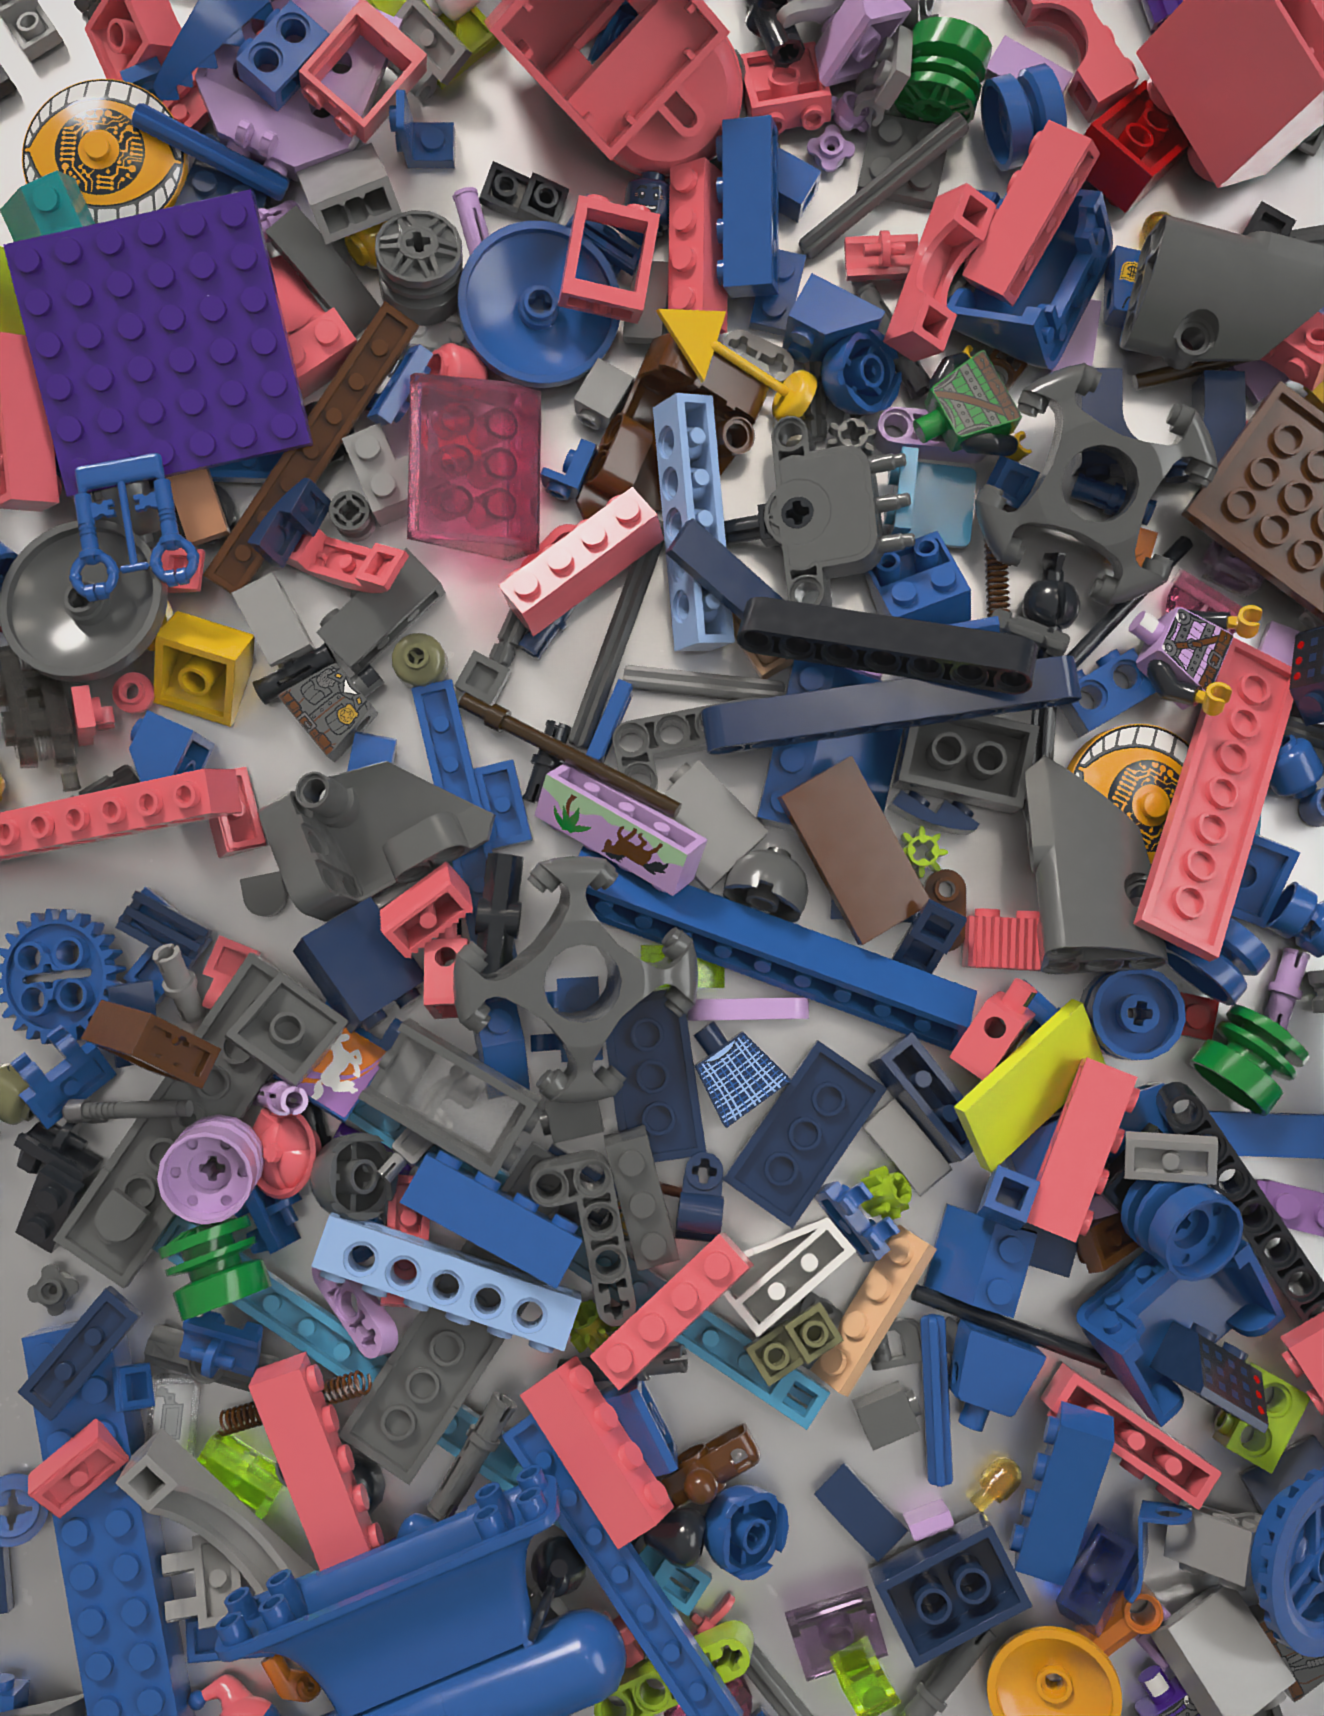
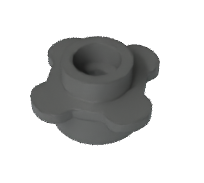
M49 1264L42 1268L41 1278L37 1284L29 1287L27 1292L28 1299L33 1303L39 1302L45 1306L50 1315L58 1316L65 1311V1303L78 1292L79 1282L67 1272L60 1271L57 1265ZM51 1286H55L57 1288V1292L55 1294H52L50 1292Z

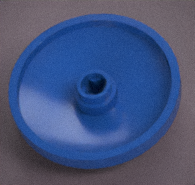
M523 221L498 229L486 237L474 249L464 266L460 278L457 298L458 317L468 345L491 371L508 381L527 387H558L574 382L588 374L598 357L603 360L608 353L620 320L558 306L571 228L548 221ZM582 235L575 278L619 288L615 273L606 257L589 239Z

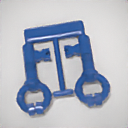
M151 453L77 467L75 469L78 494L74 495V503L82 551L79 552V557L74 561L70 570L69 580L75 591L87 598L88 602L109 599L110 593L117 585L120 572L125 574L147 570L149 565L155 576L164 583H167L168 587L189 584V579L197 571L200 555L192 542L179 534L171 481L165 479L161 455L159 453ZM156 478L157 480L153 482L154 492H150L147 496L143 494L133 495L134 501L136 503L140 502L139 505H135L137 513L145 512L149 508L158 509L162 533L159 542L152 550L149 564L147 562L138 563L125 483ZM118 485L130 561L129 565L121 566L120 570L114 559L99 549L95 520H99L103 516L107 518L117 517L116 511L114 509L110 510V507H115V502L109 499L103 500L101 504L92 503L91 494L87 493L88 490ZM184 549L189 561L187 567L177 568L176 571L175 569L165 571L162 568L161 561L164 551ZM101 562L107 567L108 579L106 582L96 583V585L83 584L81 571L85 565H96Z

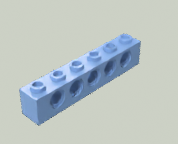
M675 393L653 407L665 551H667L685 522L692 518L726 547L713 396ZM666 554L674 651H712L735 643L732 611Z
M334 1212L328 1217L311 1267L321 1270L319 1275L329 1281L345 1283V1280L349 1279L363 1284L361 1289L371 1295L387 1297V1294L391 1293L403 1297V1303L413 1309L428 1311L429 1307L445 1311V1317L450 1321L462 1325H470L472 1320L488 1326L487 1332L494 1336L511 1339L512 1335L528 1339L530 1347L546 1353H553L554 1348L561 1351L565 1350L581 1303L580 1291L558 1285L556 1289L530 1274L369 1220L355 1221L343 1219ZM360 1245L369 1247L375 1256L374 1263L369 1266H362L356 1263L352 1255L353 1248ZM399 1260L411 1261L416 1267L417 1275L410 1280L399 1278L394 1272V1263ZM441 1274H451L457 1279L459 1288L450 1294L442 1293L435 1285V1278ZM483 1288H492L499 1293L501 1300L494 1307H484L477 1301V1292ZM525 1302H534L541 1307L542 1314L534 1321H526L518 1314L519 1306Z

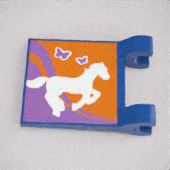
M326 1000L325 1004L332 1008ZM395 1017L382 1039L361 1027L351 1034L345 1028L320 1064L297 1087L303 1088L306 1091L309 1102L345 1124L361 1101L358 1099L360 1093L370 1085L379 1070L378 1064L386 1051L391 1049L400 1034L398 1028L402 1021ZM272 1075V1079L276 1081H284L277 1075Z

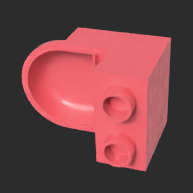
M502 0L484 20L489 31L610 161L612 160L625 170L641 176L642 172L651 171L661 173L667 179L670 178V168L703 157L710 161L717 155L716 138L722 135V120L739 118L743 97V80L738 57L727 37L730 31L703 0H626L638 15L593 65L584 57L580 50L605 29L625 0Z
M1184 0L1136 52L1150 76L1147 82V90L1151 100L1161 111L1175 117L1190 142L1187 155L1192 168L1203 179L1215 183L1217 188L1266 175L1314 130L1324 125V0Z

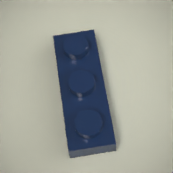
M109 1286L105 1288L17 1393L49 1421L53 1420L143 1316V1313L114 1287Z

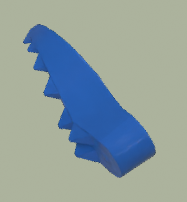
M198 0L153 83L157 97L161 100H179L177 86L182 85L192 88L194 86L192 72L197 67L217 69L218 64L215 51L223 44L240 47L245 41L242 28L252 19L266 21L270 13L274 11L271 5L274 0Z

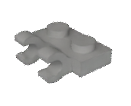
M406 0L395 15L403 19V26L400 31L427 54V72L410 92L415 97L419 95L423 101H427L437 87V80L448 85L472 55V52L422 0ZM389 60L387 67L389 69L393 68L400 74L402 71Z
M899 24L891 38L886 36L882 40L875 55V61L878 62V65L874 68L863 70L857 77L855 93L859 95L854 102V116L858 117L862 109L872 107L875 111L872 114L871 125L876 127L881 123L885 110L891 108L911 76L913 31ZM868 84L876 86L874 90L862 92L863 88Z
M196 1535L192 1536L193 1550L161 1556L162 1574L164 1577L194 1570L196 1596L164 1602L165 1619L167 1623L198 1617L199 1630L216 1627V1624L226 1616L228 1610L224 1600L230 1593L241 1588L240 1571L226 1556L205 1538Z

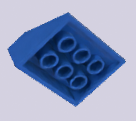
M793 660L785 695L881 681L843 667ZM903 729L772 747L756 818L763 825L796 832L777 797L849 756H852L884 814Z

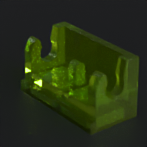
M218 1432L214 1433L197 1458V1461L239 1500L255 1509V1515L260 1519L266 1516L284 1487L276 1475V1463L233 1435L222 1436Z

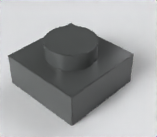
M474 650L454 686L457 690L468 693L492 706L508 680L511 670Z

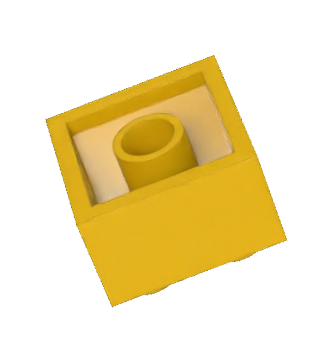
M176 611L155 637V698L153 703L231 727L235 721L253 668L254 635Z

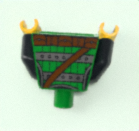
M967 345L961 353L944 357L929 381V392L924 402L928 414L913 421L914 431L918 439L922 443H926L941 435L952 452L964 450L970 454L1006 456L1017 462L1031 454V449H1025L1020 444V441L1026 438L1024 431L1010 435L1014 433L1022 419V415L985 350L971 357L970 353L974 348L971 345Z

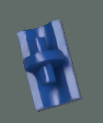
M255 1185L241 1209L234 1214L238 1218L248 1213L251 1214L257 1228L246 1233V1239L253 1236L256 1237L257 1243L250 1247L253 1254L269 1251L271 1255L301 1238L294 1225V1222L299 1219L292 1207L293 1204L302 1200L299 1192L286 1199H275L264 1194Z
M213 1311L203 1313L200 1317L195 1316L183 1321L182 1329L184 1336L179 1357L202 1363L201 1376L211 1379L216 1374L218 1368L253 1377L256 1369L259 1368L263 1338L262 1325L249 1321L241 1324L239 1328L225 1325V1319L222 1315Z

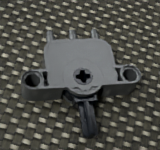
M796 416L781 418L772 429L771 441L776 490L770 495L767 503L757 505L758 515L724 521L726 545L761 539L766 548L779 545L783 549L789 601L802 602L806 593L819 591V596L813 604L832 607L830 579L872 570L880 562L884 553L904 550L906 547L916 544L913 533H897L883 536L881 513L910 506L911 498L909 493H893L879 496L876 473L891 471L907 464L905 454L890 453L868 458L860 448L852 445H841L816 450L815 440L802 419ZM802 435L798 444L786 447L787 441L792 436ZM807 514V515L803 516V519H802V522H803V523L797 525L796 523H798V522L801 521V515Z

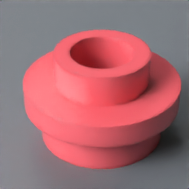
M126 673L118 678L113 686V700L121 710L127 713L138 714L144 712L154 701V685L148 677L141 673ZM131 686H137L139 689L138 695L133 699H128L127 690Z

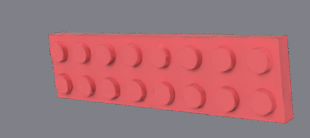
M1234 637L1215 682L1225 683L1231 687L1230 701L1225 703L1223 712L1216 716H1209L1201 707L1133 923L1209 962L1219 958L1294 701L1289 690L1292 667Z

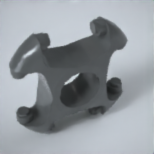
M1082 363L1056 370L1039 378L1022 390L1017 402L1019 404V412L1025 415L1036 417L1038 413L1045 414L1049 406L1055 416V429L1044 470L1032 491L1017 510L1007 512L1003 510L1007 501L1006 498L1002 497L1004 491L992 485L984 484L975 499V508L981 532L996 560L1005 565L1017 567L1023 557L1026 548L1021 546L1022 539L1013 536L1015 529L1022 525L1047 528L1069 534L1096 550L1108 559L1113 566L1114 576L1105 574L1102 579L1097 577L1088 596L1097 603L1110 606L1139 598L1168 581L1174 561L1154 554L1152 559L1146 557L1142 567H1140L1136 561L1135 549L1147 504L1176 461L1187 463L1188 465L1184 472L1189 475L1187 481L1203 488H1207L1209 483H1212L1218 471V464L1212 438L1203 419L1195 408L1184 404L1179 405L1175 403L1166 420V423L1170 425L1169 432L1177 435L1172 445L1145 442L1123 436L1081 410L1075 402V393L1084 397L1088 391L1094 393L1102 376V373L1097 371V368ZM1086 451L1105 453L1117 461L1125 474L1127 490L1124 502L1116 514L1105 522L1098 523L1082 519L1071 511L1064 500L1062 489L1064 471L1072 458L1078 453Z
M567 856L538 862L530 872L531 875L527 880L541 893H544L546 890L553 893L559 886L561 890L559 903L536 939L515 959L497 972L481 974L488 965L484 961L488 954L473 941L468 945L465 944L455 956L453 969L454 1003L459 1022L469 1031H474L476 1034L479 1033L491 1019L488 1015L490 1007L484 1003L485 1000L495 996L502 997L527 1009L542 1019L565 1049L568 1058L566 1070L564 1072L560 1069L554 1071L547 1070L536 1083L539 1092L551 1102L586 1103L616 1096L618 1091L624 1086L623 1082L627 1078L612 1065L607 1069L601 1065L593 1073L594 1060L619 1020L657 987L665 984L671 986L664 994L668 999L664 1005L679 1018L683 1014H687L696 1003L698 965L692 938L683 930L674 927L662 940L664 945L662 952L666 956L661 961L655 963L645 962L618 945L588 906L585 897L588 885L594 890L600 888L606 890L618 878L619 874L615 871V867L604 858ZM581 944L596 946L605 958L608 971L606 987L599 999L587 1009L573 1013L553 1009L547 1001L544 989L546 971L553 959L570 947Z

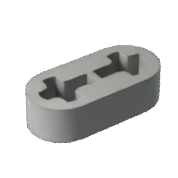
M742 329L734 330L728 333L722 344L732 351L740 343L745 344L747 354H741L740 356L769 374L768 365H774L776 361L783 363L781 369L783 372L778 371L775 376L770 375L781 383L793 373L794 360L788 351L749 331Z

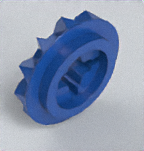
M8 1474L0 1477V1507L8 1506L13 1490H15V1497L19 1505H25L26 1508L32 1507V1511H25V1514L17 1515L16 1523H14L13 1530L11 1531L7 1517L0 1516V1547H15L30 1541L45 1524L49 1510L28 1495V1475Z

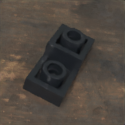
M493 161L480 193L479 201L483 206L523 221L558 223L570 189L533 172L529 178Z

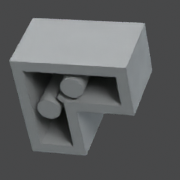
M380 423L342 438L369 506L380 527L455 497L434 444L396 459Z
M1186 1501L1180 1502L1179 1505L1185 1506L1192 1511L1193 1519L1191 1522L1183 1525H1168L1163 1556L1178 1561L1179 1568L1183 1571L1196 1575L1209 1573L1219 1577V1584L1224 1587L1246 1591L1248 1586L1253 1585L1251 1575L1252 1546L1262 1515L1252 1511L1229 1514L1206 1505H1202L1198 1510ZM1170 1511L1169 1517L1180 1516L1176 1512Z

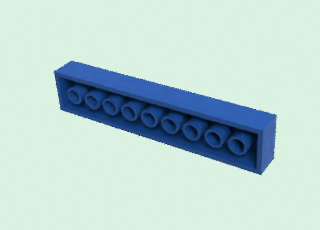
M77 1321L42 1328L21 1338L28 1379ZM127 1334L56 1418L49 1421L34 1408L43 1461L94 1419H98L104 1424L129 1456V1459L146 1443L141 1410L116 1413L111 1368L132 1365ZM125 1464L60 1519L52 1514L87 1716H196L195 1710H192L188 1705L191 1687L179 1621L167 1623L165 1619L164 1602L175 1600L171 1576L164 1577L162 1574L161 1556L166 1555V1548L160 1516L147 1513L116 1484L117 1479L126 1466Z

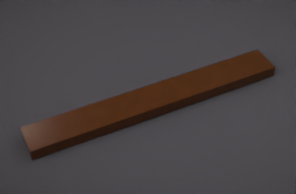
M384 301L307 417L313 445L283 453L204 572V577L230 594L250 584L265 561L247 543L253 532L272 507L303 478H309L315 484L317 483L343 444L342 438L349 435L418 331V324Z

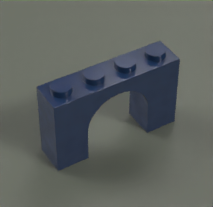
M1097 368V371L1101 372L1102 376L1094 393L1088 391L1085 397L1075 393V402L1081 410L1108 428L1123 436L1137 439L1129 430L1123 415V368ZM1204 370L1192 384V408L1198 411L1209 431L1216 452L1217 464L1246 425L1245 371ZM1086 451L1078 453L1072 458V476H1078L1081 472L1086 477L1099 481L1108 480L1110 477H1125L1117 461L1105 453ZM1176 461L1164 477L1166 482H1188L1189 475L1184 473L1188 464Z

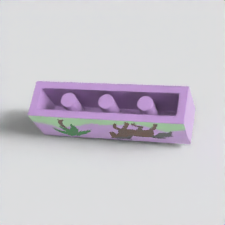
M567 763L546 774L534 815L548 823L554 830L564 832L581 842L585 848L600 853L617 863L621 869L636 874L651 883L657 890L667 892L672 896L693 881L708 840L641 801Z

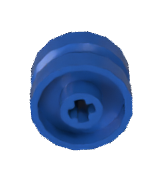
M1046 63L1021 69L1016 78L1009 73L985 80L980 99L983 131L992 159L1001 171H1009L1023 166L1029 156L1028 150L1033 137L1039 131H1043L1048 120L1067 128V114L1062 90L1053 69Z
M1231 917L1219 958L1210 962L1165 940L1168 957L1166 965L1203 994L1228 1006L1235 1005L1247 989V982L1243 975L1257 976L1270 960L1271 955L1266 946L1252 932Z
M1152 969L1102 973L1088 984L1083 990L1080 1002L1085 1007L1102 1054L1116 1059L1149 1060L1168 1052L1180 1038L1186 1021L1184 1000L1177 986L1163 973ZM1128 1008H1132L1133 1018H1128Z

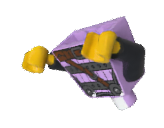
M1247 605L1240 609L1237 617L1231 616L1230 612L1198 611L1176 607L1158 620L1146 611H1142L1129 626V632L1144 642L1136 660L1137 668L1149 678L1160 698L1173 701L1182 710L1189 706L1195 707L1200 703L1202 704L1203 711L1209 716L1219 715L1223 712L1225 703L1230 701L1232 694L1230 686L1225 683L1215 682L1234 637L1229 630L1235 629L1237 634L1245 639L1254 637L1259 631L1260 623L1257 622L1261 620L1262 609L1255 605Z

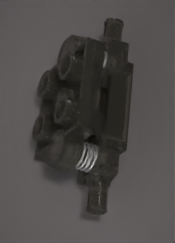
M9 645L0 647V707H6V711L1 712V727L5 746H14L20 768H38L39 759L40 761H43V759L46 761L47 758L50 760L52 757L55 768L60 770L63 791L71 792L81 789L76 767L78 761L73 741L74 732L63 681L47 677L34 670L27 663L25 667L22 659L21 667L19 657ZM40 697L38 705L43 711L30 713L27 698ZM41 739L43 740L44 752L41 744ZM45 739H47L48 751H47ZM37 740H39L40 752L38 749Z

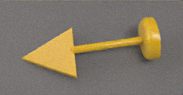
M656 310L701 383L705 381L713 352H716L776 391L772 403V414L775 420L779 421L786 416L800 418L809 407L817 388L816 376L806 370H798L790 374L781 383L717 341L726 311Z

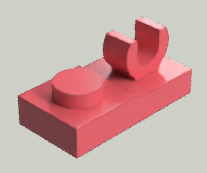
M89 685L71 687L72 712L79 747L94 745L96 730L115 728L113 707H101L99 697L91 698Z

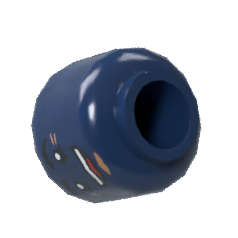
M646 171L641 173V178L630 181L625 189L624 206L639 204L649 208L650 212L660 214L656 237L662 236L663 231L669 229L670 183L665 181V175Z

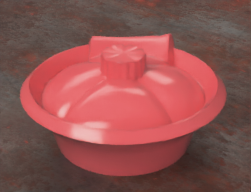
M263 1108L252 1127L262 1142V1156L265 1160L262 1175L256 1185L269 1197L286 1199L301 1191L310 1179L313 1163L318 1152L322 1149L321 1141L317 1132L301 1114L279 1116L270 1112L268 1108Z

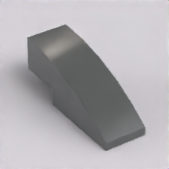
M295 205L265 232L272 246L299 274L307 288L327 310L334 307L354 337H356L368 327L380 309V305L330 243L325 244L320 231Z

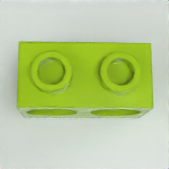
M1251 1362V1366L1262 1372L1264 1390L1272 1386L1274 1388V1397L1270 1403L1266 1404L1269 1422L1266 1432L1263 1433L1254 1428L1253 1438L1246 1443H1241V1433L1249 1425L1221 1410L1215 1419V1432L1212 1438L1225 1448L1272 1474L1310 1398L1307 1393Z

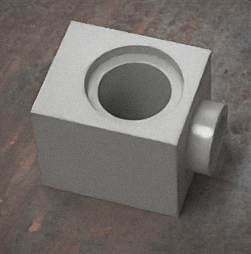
M598 357L574 397L575 413L578 414V419L592 429L598 430L601 427L606 430L611 420L618 413H621L634 383V377Z

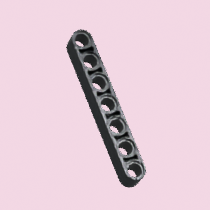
M753 597L746 602L736 638L737 643L742 649L754 654L1007 694H1022L1031 689L1038 655L1036 643L1023 636L769 597Z
M1182 1082L1165 1084L1159 1089L1156 1096V1105L1159 1112L1174 1134L1199 1136L1211 1134L1218 1138L1216 1185L1209 1184L1210 1187L1230 1200L1240 1210L1244 1224L1242 1234L1303 1323L1317 1316L1318 1314L1312 1315L1317 1307L1324 1306L1323 1280L1203 1102L1187 1084ZM1180 1100H1189V1105L1183 1112L1172 1113L1174 1104ZM1235 1169L1234 1175L1229 1180L1219 1181V1177L1224 1171ZM1258 1204L1253 1213L1242 1215L1243 1210L1248 1205ZM1280 1238L1279 1243L1275 1247L1265 1248L1270 1240ZM1303 1272L1298 1280L1288 1282L1293 1274Z

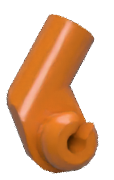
M275 1654L274 1657H265L261 1661V1665L282 1699L310 1702L319 1695L321 1687L307 1671L290 1668L282 1655Z

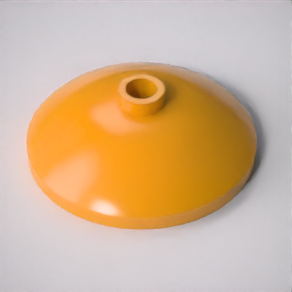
M1038 1626L1023 1630L1010 1637L1001 1645L989 1667L987 1696L993 1716H1121L1122 1691L1120 1680L1112 1662L1094 1642L1073 1630L1056 1626ZM1051 1673L1058 1674L1061 1680L1051 1681L1047 1678V1675Z

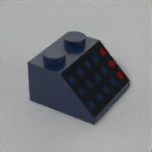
M1324 626L1301 631L1295 635L1289 690L1306 726L1324 722Z
M1173 1321L1149 1367L1210 1404L1265 1433L1269 1422L1262 1372L1246 1363L1249 1355L1225 1341L1222 1347L1214 1343L1217 1335L1194 1322L1189 1329Z

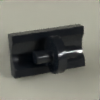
M38 1122L27 1133H20L14 1143V1146L21 1149L17 1167L29 1174H38L49 1163L78 1181L83 1182L99 1169L104 1158L86 1149L88 1141L78 1136L82 1123L66 1122L64 1126L55 1123L47 1130Z

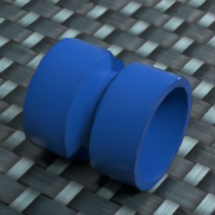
M1294 881L1282 891L1266 927L1285 939L1295 937V943L1298 947L1316 958L1322 957L1324 955V900L1318 902V895L1314 891Z

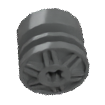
M418 210L397 214L385 222L378 232L375 242V256L383 302L386 301L421 326H430L446 321L458 311V288L463 271L462 240L456 227L443 216L430 211Z

